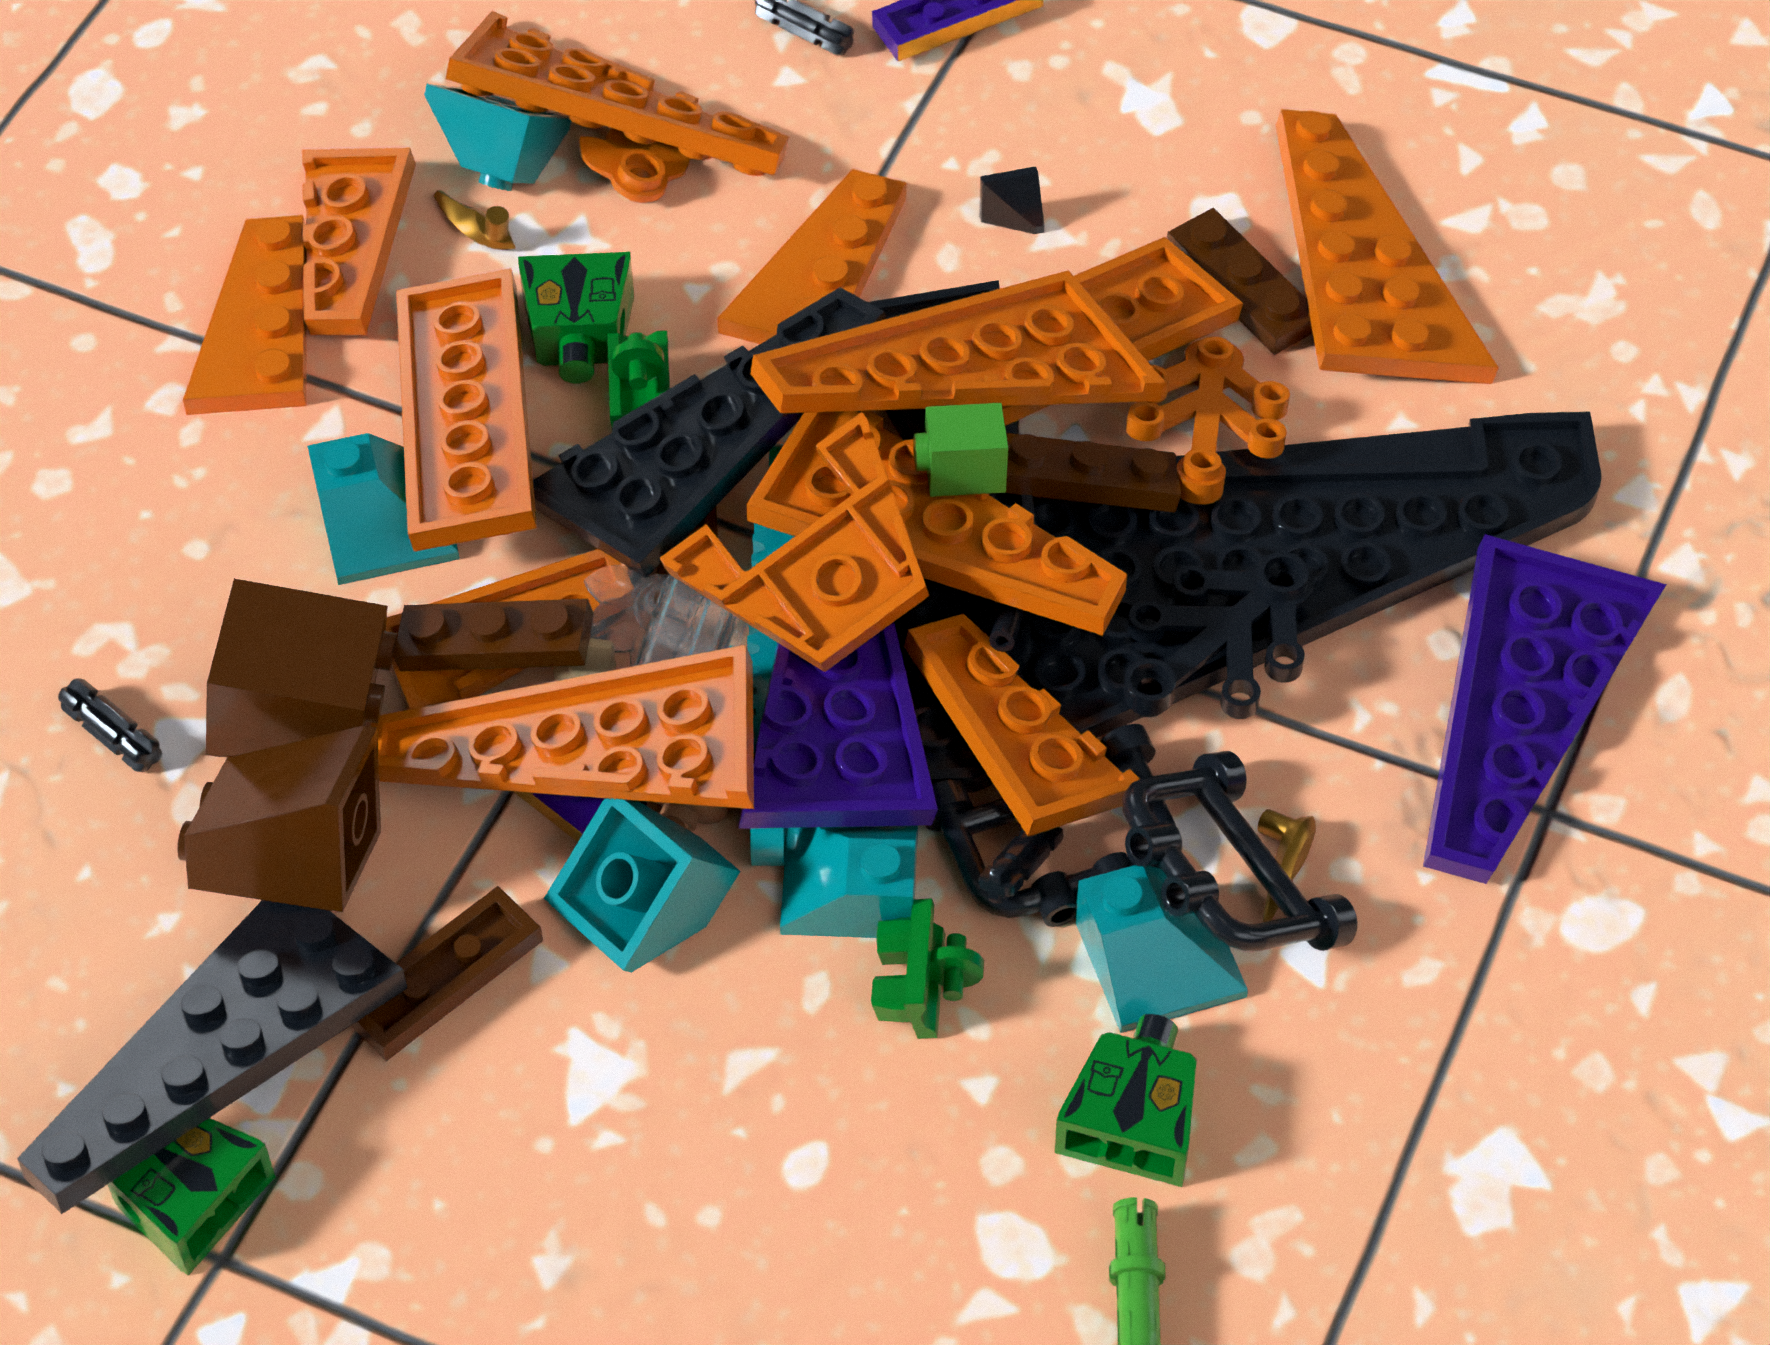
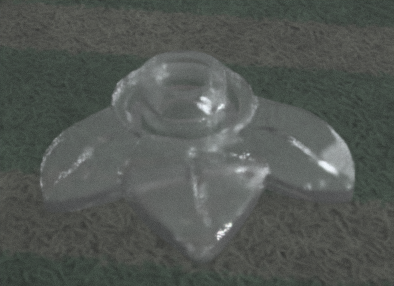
M610 565L600 568L584 580L589 593L600 603L593 611L594 617L590 638L612 641L615 653L629 652L630 667L680 657L679 631L689 622L693 611L691 595L682 582L666 574H654L645 578L633 569L621 565ZM662 595L666 597L672 604V611L664 612L658 609L654 602V596Z

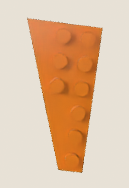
M491 11L449 58L445 79L460 83L464 91L473 95L492 96L497 94L514 99L517 106L528 111L546 112L549 109L569 115L573 123L583 127L600 128L607 126L624 131L625 137L634 142L654 144L658 141L679 147L678 150L681 154L692 159L709 160L713 157L733 163V167L737 171L751 176H763L766 173L775 175L785 157L789 136L732 112H717L713 115L705 113L698 104L699 98L683 91L677 92L676 96H666L653 90L655 79L584 49L570 48L563 52L553 48V44L550 41L551 35L535 28L529 29L528 33H517L506 28L508 17Z
M1281 109L1276 123V130L1319 370L1492 384L1499 368L1338 116L1332 113H1321L1312 110Z
M1069 270L753 355L750 373L780 413L925 409L928 406L1002 403V406L1148 402L1161 401L1166 385L1163 378Z
M870 410L860 411L868 419L923 578L1103 636L1126 592L1127 574L1068 536L1055 538L1034 524V514L1016 503L1008 508L989 494L930 497L927 471L915 470L913 439H900L883 428V418ZM860 412L803 413L747 503V521L796 536L849 498L851 494L821 459L815 445Z
M746 645L383 714L380 716L378 724L371 723L372 727H377L379 782L754 809L753 661Z

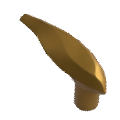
M437 190L433 195L447 218L468 238L492 249L516 248L508 230L509 213L504 207L492 206L485 213L458 202L443 190Z
M1266 809L1259 818L1258 832L1280 841L1275 859L1293 881L1307 859L1316 832L1314 817L1306 816L1294 819L1274 810ZM1268 893L1264 906L1263 922L1271 921L1279 908Z

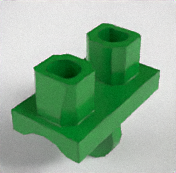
M667 330L655 331L648 336L640 332L631 333L628 337L619 333L607 334L611 428L616 420L670 389Z
M932 898L913 899L911 917L878 921L877 953L882 965L907 964L906 975L875 976L872 982V1007L878 1021L911 1022L918 1039L938 1038L942 986L944 999L959 1001L963 998V988L979 983L984 976V959L979 953L966 948L967 937L960 933L948 935L945 946L946 933L944 928L933 921L935 904Z

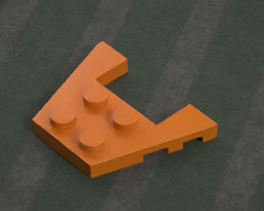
M862 412L815 445L821 459L851 496L746 572L742 570L707 524L660 557L664 568L671 576L823 672L829 670L929 596L867 417Z

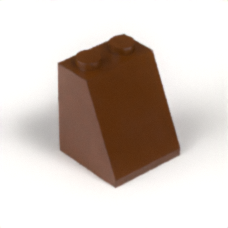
M234 578L207 680L206 755L215 757L236 756L366 726L367 722L378 724L383 706L385 685L375 683L379 669L391 670L397 633L386 631L388 606Z
M364 725L227 757L214 782H207L204 785L199 809L192 821H185L179 833L177 853L180 860L186 861L188 889L343 912L381 834L377 727Z

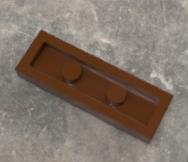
M1214 207L1167 232L1168 240L1243 302L1239 321L1273 355L1313 334L1307 298Z
M1006 433L1008 442L1006 493L1176 512L1181 497V489L1176 471L1177 461L1175 452L1098 444L1091 441L1038 437L1031 434Z
M588 599L404 605L393 657L400 672L585 666L594 613Z
M499 886L495 887L397 961L396 964L403 969L408 989L351 1026L385 1061H388L543 941L541 926Z

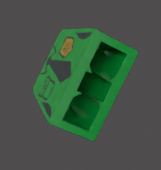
M631 252L518 256L523 303L536 362L543 366L559 365V376L568 383L581 384L591 380L595 373L594 364L608 363L607 334L619 333L625 336L627 334L634 302Z
M1145 1014L1139 1018L1133 1038L1111 1032L1100 1035L1059 1111L1056 1122L1054 1153L1167 1184L1183 1186L1190 1141L1197 1058L1191 1053L1173 1049L1178 1034V1027L1172 1020L1157 1014Z
M209 1118L109 1183L108 1188L114 1203L120 1211L180 1271L189 1276L276 1176L264 1142Z

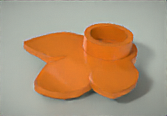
M614 128L609 130L605 140L590 136H581L579 140L580 155L586 165L593 171L609 178L612 186L620 195L634 202L658 200L664 195L668 182L682 177L689 167L690 158L681 154L678 150L679 147L662 142L655 144L634 142L625 137L624 131Z

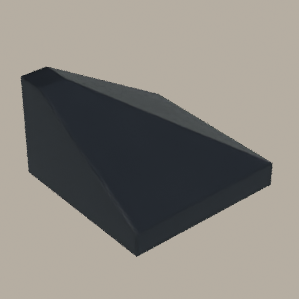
M1036 166L980 176L979 217L981 223L1030 234L1044 233L1045 225L1039 173Z

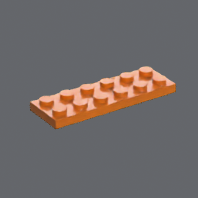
M1166 237L1074 275L1147 361L1237 322L1243 305L1242 301ZM1050 405L1002 406L1005 426Z
M512 268L396 290L407 527L413 551L536 529L537 522L517 285Z

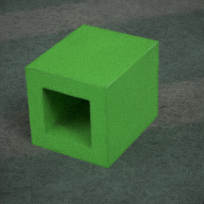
M1002 403L925 407V433H914L913 448L915 470L927 471L930 497L1006 493L1008 442Z

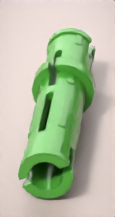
M1137 1197L1124 1198L1116 1201L1112 1207L1115 1223V1259L1109 1265V1282L1116 1287L1118 1345H1161L1159 1286L1163 1284L1166 1272L1165 1263L1162 1259L1158 1258V1205L1155 1201L1144 1198L1142 1200V1212L1137 1213Z

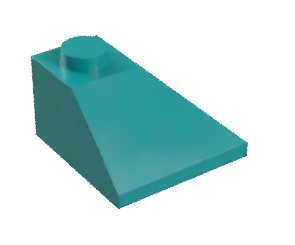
M427 84L424 93L460 166L479 172V183L505 191H512L514 183L534 184L567 135L572 122L570 118L551 112L525 110L517 106L515 101L496 95H473L464 91L461 87Z
M370 433L307 445L338 585L460 559L457 544L413 551L407 527L403 446Z
M604 798L543 899L623 971L632 973L706 928L741 871L700 836L639 801Z
M918 826L787 828L780 935L877 938L878 921L911 917L916 889Z
M1133 865L1078 881L1076 926L1120 1033L1136 1029L1139 1018L1145 1014H1157L1173 1019L1247 998L1248 988L1230 947L1216 939L1201 924L1194 913L1173 916L1166 910L1162 901L1161 890L1167 876L1162 869L1150 865L1143 867Z

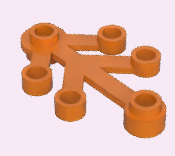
M1206 337L1193 342L1186 348L1183 362L1167 369L1151 365L1166 382L1162 400L1137 402L1128 409L1126 432L1132 438L1145 442L1154 441L1162 435L1163 431L1195 417L1191 450L1185 454V457L1179 460L1176 471L1180 482V498L1189 503L1204 505L1217 501L1223 494L1226 468L1221 462L1220 456L1216 453L1219 421L1247 443L1249 451L1261 458L1278 457L1284 451L1287 429L1277 420L1285 417L1287 414L1290 391L1285 385L1278 382L1264 381L1260 383L1243 369L1244 356L1240 349L1224 338ZM1190 383L1199 387L1198 390L1162 406L1156 404L1164 401L1168 392ZM1230 388L1252 404V412L1262 419L1256 420L1225 395L1223 390Z

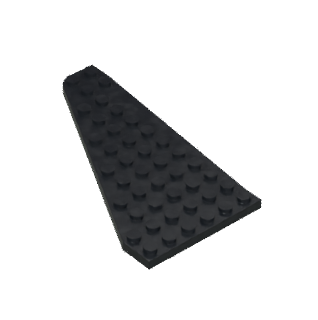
M1590 411L1543 412L1473 418L1469 420L1468 427L1285 445L1283 453L1275 458L1258 457L1251 453L1249 449L1220 451L1216 453L1220 456L1221 462L1226 468L1223 494L1220 499L1210 504L1199 505L1189 503L1180 498L1176 512L1032 496L1037 526L1055 538L1068 536L1091 551L1109 556L1114 561V566L1127 574L1126 592L1103 636L1031 613L1028 621L1020 625L1014 647L1005 653L1019 665L1017 675L1031 688L1038 691L1045 689L1062 705L1059 714L1080 734L1089 730L1096 738L1103 736L1118 727L1143 718L1126 704L1123 697L1124 678L1128 667L1134 662L1145 658L1166 661L1200 633L1166 631L1161 640L1151 644H1144L1134 640L1128 632L1129 611L1135 603L1142 600H1153L1161 605L1180 606L1172 597L1173 576L1179 568L1186 565H1197L1205 570L1253 571L1258 563L1271 553L1289 552L1297 555L1306 563L1314 582L1310 600L1296 610L1297 642L1304 646L1474 570L1477 550L1485 534L1528 546L1584 519L1596 503L1602 479ZM1185 455L1176 456L1177 463ZM924 578L929 596L894 621L931 783L933 785L944 780H959L964 783L968 793H975L993 785V782L904 648L908 629L963 613L990 638L996 619L993 613L994 600ZM1193 583L1182 585L1184 588L1189 590H1197L1201 588L1200 586ZM1210 595L1208 601L1203 606H1234L1245 596ZM1270 611L1251 626L1253 668L1265 663L1267 647L1273 642ZM1149 618L1138 621L1143 625H1154L1157 623ZM1226 647L1176 687L1173 704L1227 679ZM1151 691L1142 692L1146 695H1156V693Z

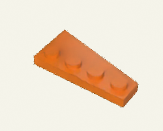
M411 148L302 149V164L306 177V183H302L303 203L306 208V224L303 225V243L306 248L307 262L303 265L304 321L310 335H367L415 170V159Z
M852 169L717 317L718 333L761 344L777 334L779 323L839 287L860 298L906 200V182Z
M304 215L245 220L183 397L186 415L306 406L307 325L304 321L303 265L307 262L306 248L303 243Z
M595 549L430 604L588 599L594 613L591 628L593 630L634 606L635 598L633 587L621 562L600 549ZM402 613L387 617V632L397 633L398 636ZM394 657L391 671L407 710L479 696L526 669L495 668L400 672Z
M964 613L908 629L904 648L1028 837L1122 806V797L1126 789L1132 782L1140 778L1130 769L1122 773L1105 757L1107 747L1089 730L1080 734L1059 714L1062 705L1045 689L1038 691L1031 688L1017 675L1019 665L1007 653L995 650L990 645L989 637Z

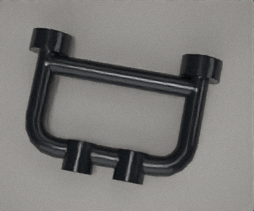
M1127 724L1112 730L1101 739V742L1107 747L1105 757L1122 773L1130 769L1140 779L1153 776L1148 763L1154 758L1156 750L1143 725ZM944 780L932 785L938 810L932 825H925V827L930 831H942L968 893L979 907L992 915L1015 918L1040 912L1044 923L1049 927L1067 924L1076 918L1079 880L1135 865L1131 862L1127 853H1111L1099 859L1092 868L1070 875L1062 871L1045 874L1035 880L1031 887L1019 890L1014 896L1007 897L1003 903L989 901L988 892L979 888V877L986 869V866L972 835L1018 820L1003 798L974 807L964 783L959 780ZM1166 801L1149 803L1151 811L1160 822L1169 821L1176 825ZM1158 864L1150 865L1161 869Z
M1219 751L1203 754L1196 759L1191 770L1144 777L1132 782L1128 786L1122 797L1123 814L1131 827L1125 839L1126 852L1131 862L1136 866L1143 867L1158 864L1167 879L1162 885L1161 896L1166 910L1171 915L1183 916L1194 913L1201 924L1216 939L1230 947L1243 951H1261L1307 941L1316 950L1325 951L1347 946L1354 940L1358 921L1355 909L1350 901L1340 894L1320 896L1307 901L1233 804V802L1242 797L1247 783L1245 767L1235 753ZM1195 796L1286 917L1257 924H1247L1232 917L1218 901L1219 887L1214 876L1208 871H1196L1182 852V837L1179 829L1172 822H1160L1151 811L1149 803Z

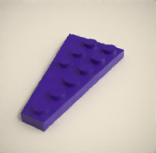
M1484 535L1477 550L1423 867L1487 884L1667 584L1494 536Z
M894 622L826 672H823L777 643L754 751V809H742L738 829L932 825L938 808Z

